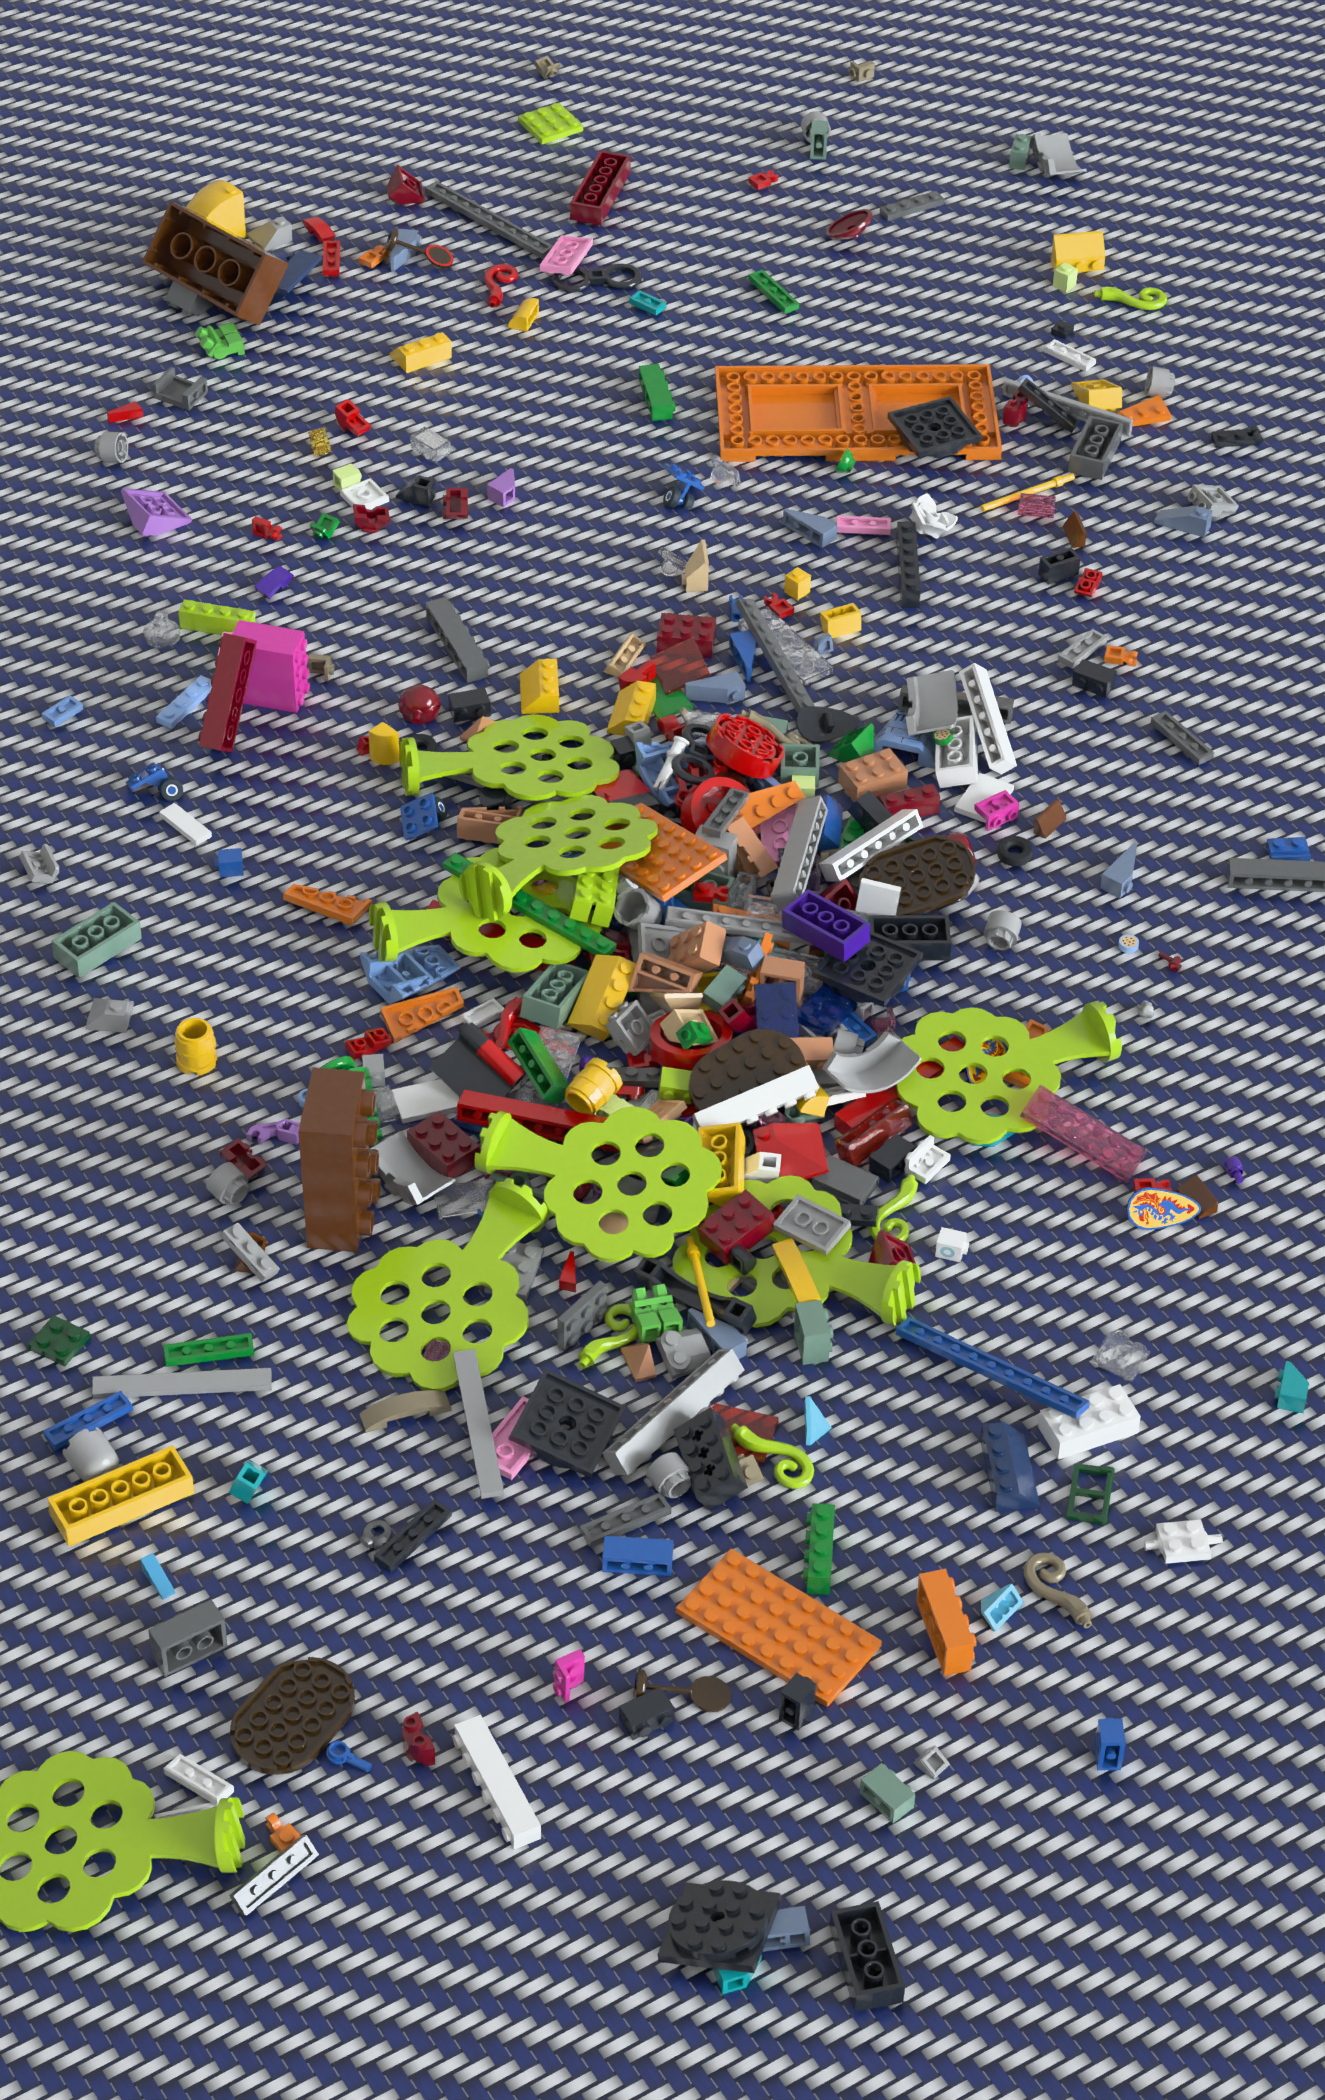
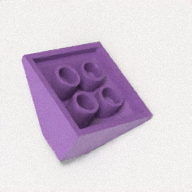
M125 488L121 490L132 524L139 531V534L143 536H158L187 525L193 520L165 492Z

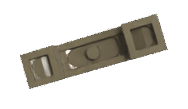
M424 1390L385 1399L359 1413L365 1433L387 1428L388 1421L427 1411L430 1416L451 1411V1406L444 1391Z

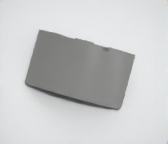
M1038 133L1032 136L1033 154L1038 157L1039 162H1037V166L1040 171H1044L1045 176L1087 172L1086 169H1081L1077 165L1071 151L1067 133L1044 136Z
M949 670L906 678L909 703H912V708L908 709V714L905 717L908 735L955 727L958 716V700L954 671Z
M884 1031L882 1036L873 1045L866 1048L864 1053L841 1054L833 1051L822 1069L844 1089L865 1094L879 1092L901 1082L918 1066L922 1058L900 1038Z
M402 1131L395 1133L370 1148L379 1150V1166L375 1177L380 1175L386 1182L384 1187L394 1196L400 1195L403 1197V1202L418 1205L456 1182L455 1178L443 1176L432 1169L414 1150Z

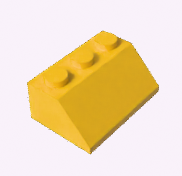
M1092 231L1053 235L1051 255L1053 270L1064 262L1078 268L1077 272L1104 270L1105 248L1103 232Z
M443 332L398 347L390 352V356L406 373L452 358L451 340Z
M538 659L520 673L522 714L559 713L557 659Z
M636 681L619 691L607 727V733L626 736L624 726L638 721H642L648 726L656 701V683Z

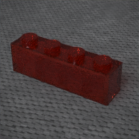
M893 1098L835 1140L839 1159L858 1166L873 1151H877L887 1139H891L895 1134L903 1133L913 1125L908 1103Z

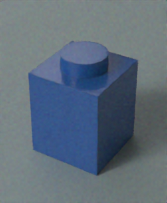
M242 849L218 850V858L214 859L215 870L220 871V878L244 876Z

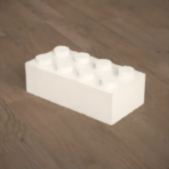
M973 715L957 717L955 727L949 728L952 731L953 740L944 746L936 744L935 772L940 788L978 783L977 727Z
M1120 1384L1082 1396V1398L1089 1400V1408L1078 1419H1074L1051 1407L1040 1410L1038 1428L1058 1460L1138 1433L1141 1416Z

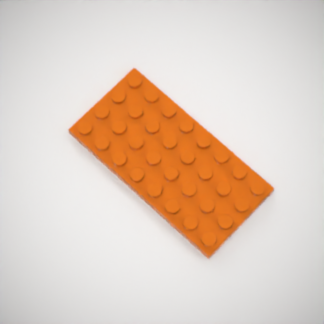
M639 803L634 806L638 808L641 819L654 821L658 827V834L650 840V852L642 858L622 864L619 867V874L661 901L666 902L726 861L727 856L723 851L643 803ZM615 823L605 827V829L621 830L629 825ZM608 842L600 847L603 849H615L624 844Z
M732 1548L676 1607V1614L788 1683L796 1672L803 1677L810 1678L816 1683L815 1700L825 1707H828L882 1645V1640Z

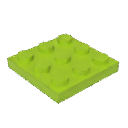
M554 103L518 116V122L541 144L583 131V125L560 103Z

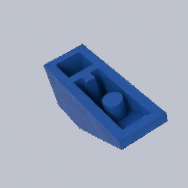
M750 630L729 634V649L747 683L751 682L756 647H758V643Z

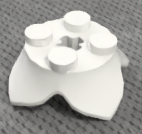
M927 493L920 496L916 503H911L912 514L910 519L915 522L916 531L920 534L926 533L938 539L942 533L951 529L957 521L958 517L948 512L937 513L936 504Z

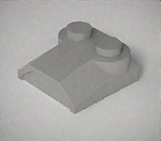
M697 1328L680 1332L666 1331L661 1337L656 1338L657 1347L671 1380L692 1374L711 1357L704 1337Z

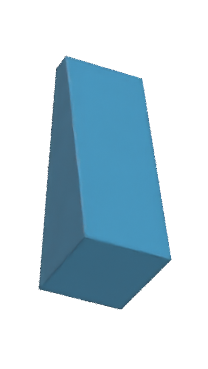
M154 1553L141 1558L142 1571L163 1600L175 1594L174 1588Z

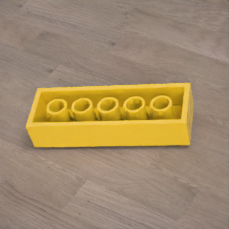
M172 1445L47 1498L50 1516L68 1547L194 1494L193 1478Z

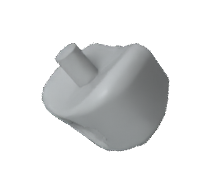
M1144 1000L1141 1005L1136 1006L1139 1016L1146 1018L1154 1016L1152 1003Z

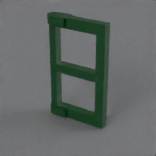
M1074 1463L1066 1515L1067 1520L1090 1522L1097 1525L1107 1524L1112 1482L1115 1473L1113 1467ZM1079 1472L1107 1476L1105 1491L1077 1488ZM1075 1496L1104 1499L1102 1515L1074 1512Z

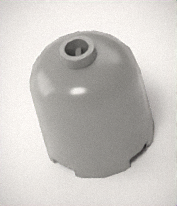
M629 887L617 896L618 901L613 912L618 922L638 933L637 925L639 923L660 924L663 914L661 906L643 889Z
M98 1427L94 1431L89 1432L88 1429H84L69 1439L70 1446L67 1449H63V1456L84 1482L119 1467V1458L115 1450Z

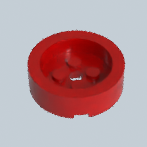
M729 713L720 714L706 736L708 748L720 761L733 770L753 778H770L785 755L782 744L778 745L776 743V737L769 730L741 715L730 717Z
M714 777L704 781L690 791L682 803L680 814L682 827L695 835L700 825L705 824L731 788L751 792L741 783L727 777ZM760 825L752 829L756 836L759 833Z
M703 1010L718 1041L713 1045H692L688 1049H683L681 1043L669 1041L664 1034L660 1023L670 1014L667 1013L658 1018L650 1028L651 1059L654 1063L657 1062L662 1065V1067L692 1071L702 1057L733 1039L732 1027L720 1015Z

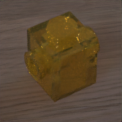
M325 427L308 432L315 456L326 455L332 451Z

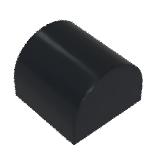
M736 1245L730 1249V1264L742 1275L745 1276L754 1269L757 1259L742 1245Z

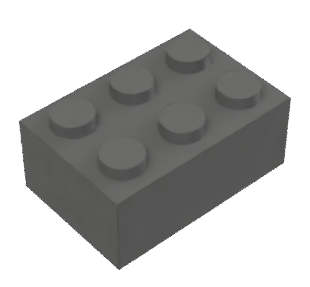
M212 1599L148 1629L151 1655L164 1677L228 1647L225 1619Z

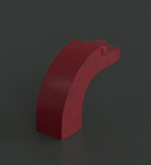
M776 985L762 998L752 1004L741 1005L732 998L718 1012L734 1030L748 1032L761 1029L777 1019L775 1014L786 1006L790 1000Z

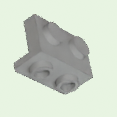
M43 844L40 852L21 851L19 857L31 882H54L55 877L59 874V865L48 844Z

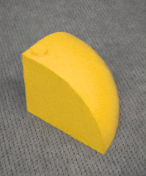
M215 180L198 191L186 206V208L197 212L242 238L246 237L243 192L231 183L224 180Z

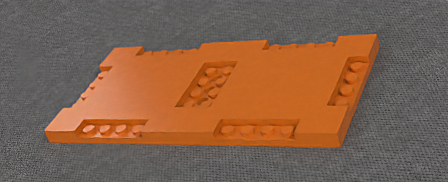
M990 364L715 366L720 462H756V456H825L826 461H840L846 449L852 452L853 459L857 461H896V455L916 454L910 452L902 444L899 432L887 418L888 412L949 396L952 397L982 435L981 442L966 445L957 454L952 455H965L966 460H1001L1002 446Z

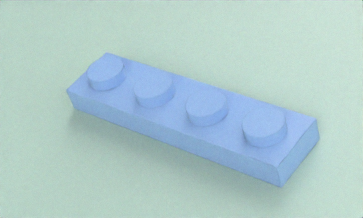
M200 675L156 716V723L173 729L208 696L212 688L211 679Z

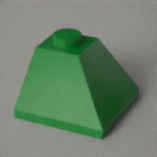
M869 723L848 732L827 753L829 757L845 763L872 754L874 752L873 724Z

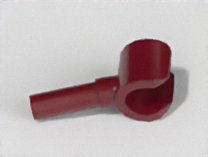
M1162 952L1158 954L1159 957L1169 962L1168 966L1171 971L1178 972L1182 967L1179 956L1172 958Z

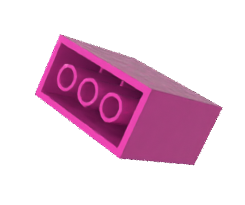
M239 620L232 635L257 641L244 704L297 713L299 707L304 703L305 694H308L310 690V683L307 681L309 669L307 668V640L305 639L304 631Z

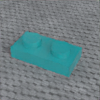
M640 290L629 298V304L655 316L666 309V302Z

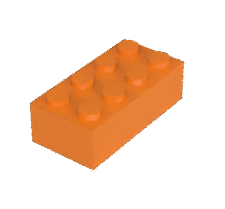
M946 1569L919 1574L916 1603L943 1675L947 1676L971 1671L972 1661L975 1660L973 1648L976 1646V1638L973 1632L970 1633L968 1617L961 1610V1598L959 1595L956 1596L954 1592L955 1584L953 1578L948 1576Z

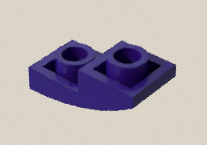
M278 566L254 586L255 590L270 599L279 588L283 590L294 575L282 566Z

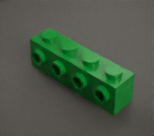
M659 364L639 366L638 380L652 421L673 419V412L676 411L675 402L672 401L671 391H668V381H665L664 370H661Z
M519 1027L507 1041L543 1101L561 1104L565 1099V1091L569 1083L537 1032Z
M812 1503V1512H807L806 1526H811L810 1531L806 1530L805 1544L810 1545L809 1549H805L804 1563H808V1568L804 1567L803 1581L807 1582V1594L830 1595L835 1505Z

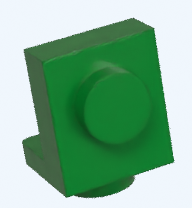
M322 513L316 524L311 523L310 528L316 537L329 540L340 521L335 517Z
M689 1021L676 1032L683 1049H688L694 1043L709 1044L713 1040L708 1026L701 1022Z

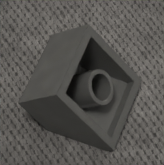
M173 281L165 297L166 300L171 302L170 305L176 309L182 308V312L189 316L192 314L199 316L216 305Z

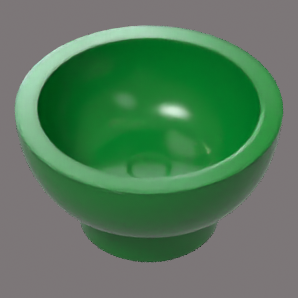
M846 449L835 469L836 472H851L857 460L853 459V454L849 449Z

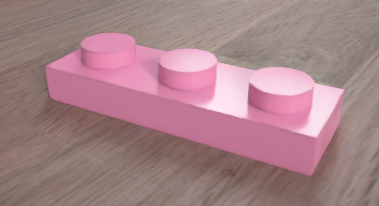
M837 516V532L890 535L891 518Z

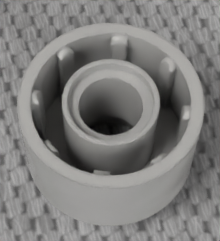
M818 111L806 114L801 121L804 137L810 143L812 121H828L827 117ZM828 122L827 138L829 137L830 132H831V128H830L829 122Z
M1151 366L1146 377L1145 395L1151 397L1160 395L1162 399L1165 396L1171 395L1174 389L1175 375L1170 373L1169 369Z
M104 432L102 435H99L95 440L96 456L101 458L103 462L123 463L128 454L126 435L123 432Z
M1004 910L991 912L984 929V937L989 946L998 950H1006L1015 945L1022 925L1019 917Z
M838 1029L833 1044L834 1052L861 1054L865 1041L858 1038L856 1033Z
M227 1162L216 1168L210 1175L206 1189L222 1204L235 1205L241 1202L249 1192L248 1177L233 1163Z
M675 1452L660 1456L647 1470L646 1476L658 1493L661 1492L663 1496L668 1498L680 1497L691 1486V1477L688 1474L690 1469Z

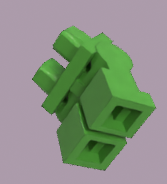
M233 322L220 325L219 329L216 330L209 325L206 329L200 326L195 332V336L200 340L201 347L205 349L210 357L214 355L216 359H223L233 353H237L238 356L245 354L243 340Z
M665 1284L651 1286L653 1298L647 1299L645 1287L632 1289L633 1302H629V1307L631 1309L632 1322L636 1325L641 1343L656 1341V1338H659L660 1334L662 1336L666 1331H682L683 1319L677 1308H674L672 1295L667 1294Z

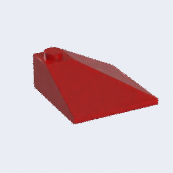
M772 1123L753 1130L757 1152L781 1154L779 1177L791 1175L806 1180L829 1172L819 1123Z

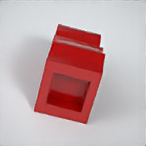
M674 714L657 720L659 731L670 742H674V736L681 737V731L688 725L683 724L680 726L679 720Z

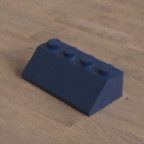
M299 250L296 253L291 252L286 257L287 261H285L289 265L269 307L286 296L323 258L320 255Z
M1005 1422L982 1424L980 1443L995 1512L1040 1508L1025 1435Z

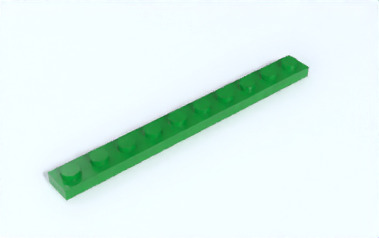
M454 852L443 862L442 869L459 878L460 874L464 873L465 869L472 865L473 862ZM520 889L512 898L511 908L594 955H611L616 950L617 944L576 920L570 919L569 916Z

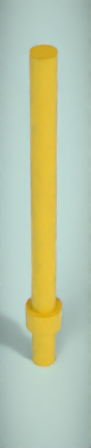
M1070 473L1062 477L1057 476L1052 478L1051 481L981 505V510L985 512L1049 488L1063 486L1064 483L1075 479L1074 474Z
M688 1236L686 1238L687 1256L692 1263L706 1325L713 1327L715 1321L700 1264V1250L696 1246L694 1237Z

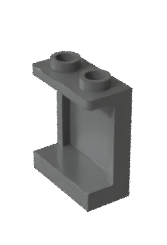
M170 367L152 386L155 399L188 411L208 393L207 378L200 377L196 382H192L176 376L174 367Z

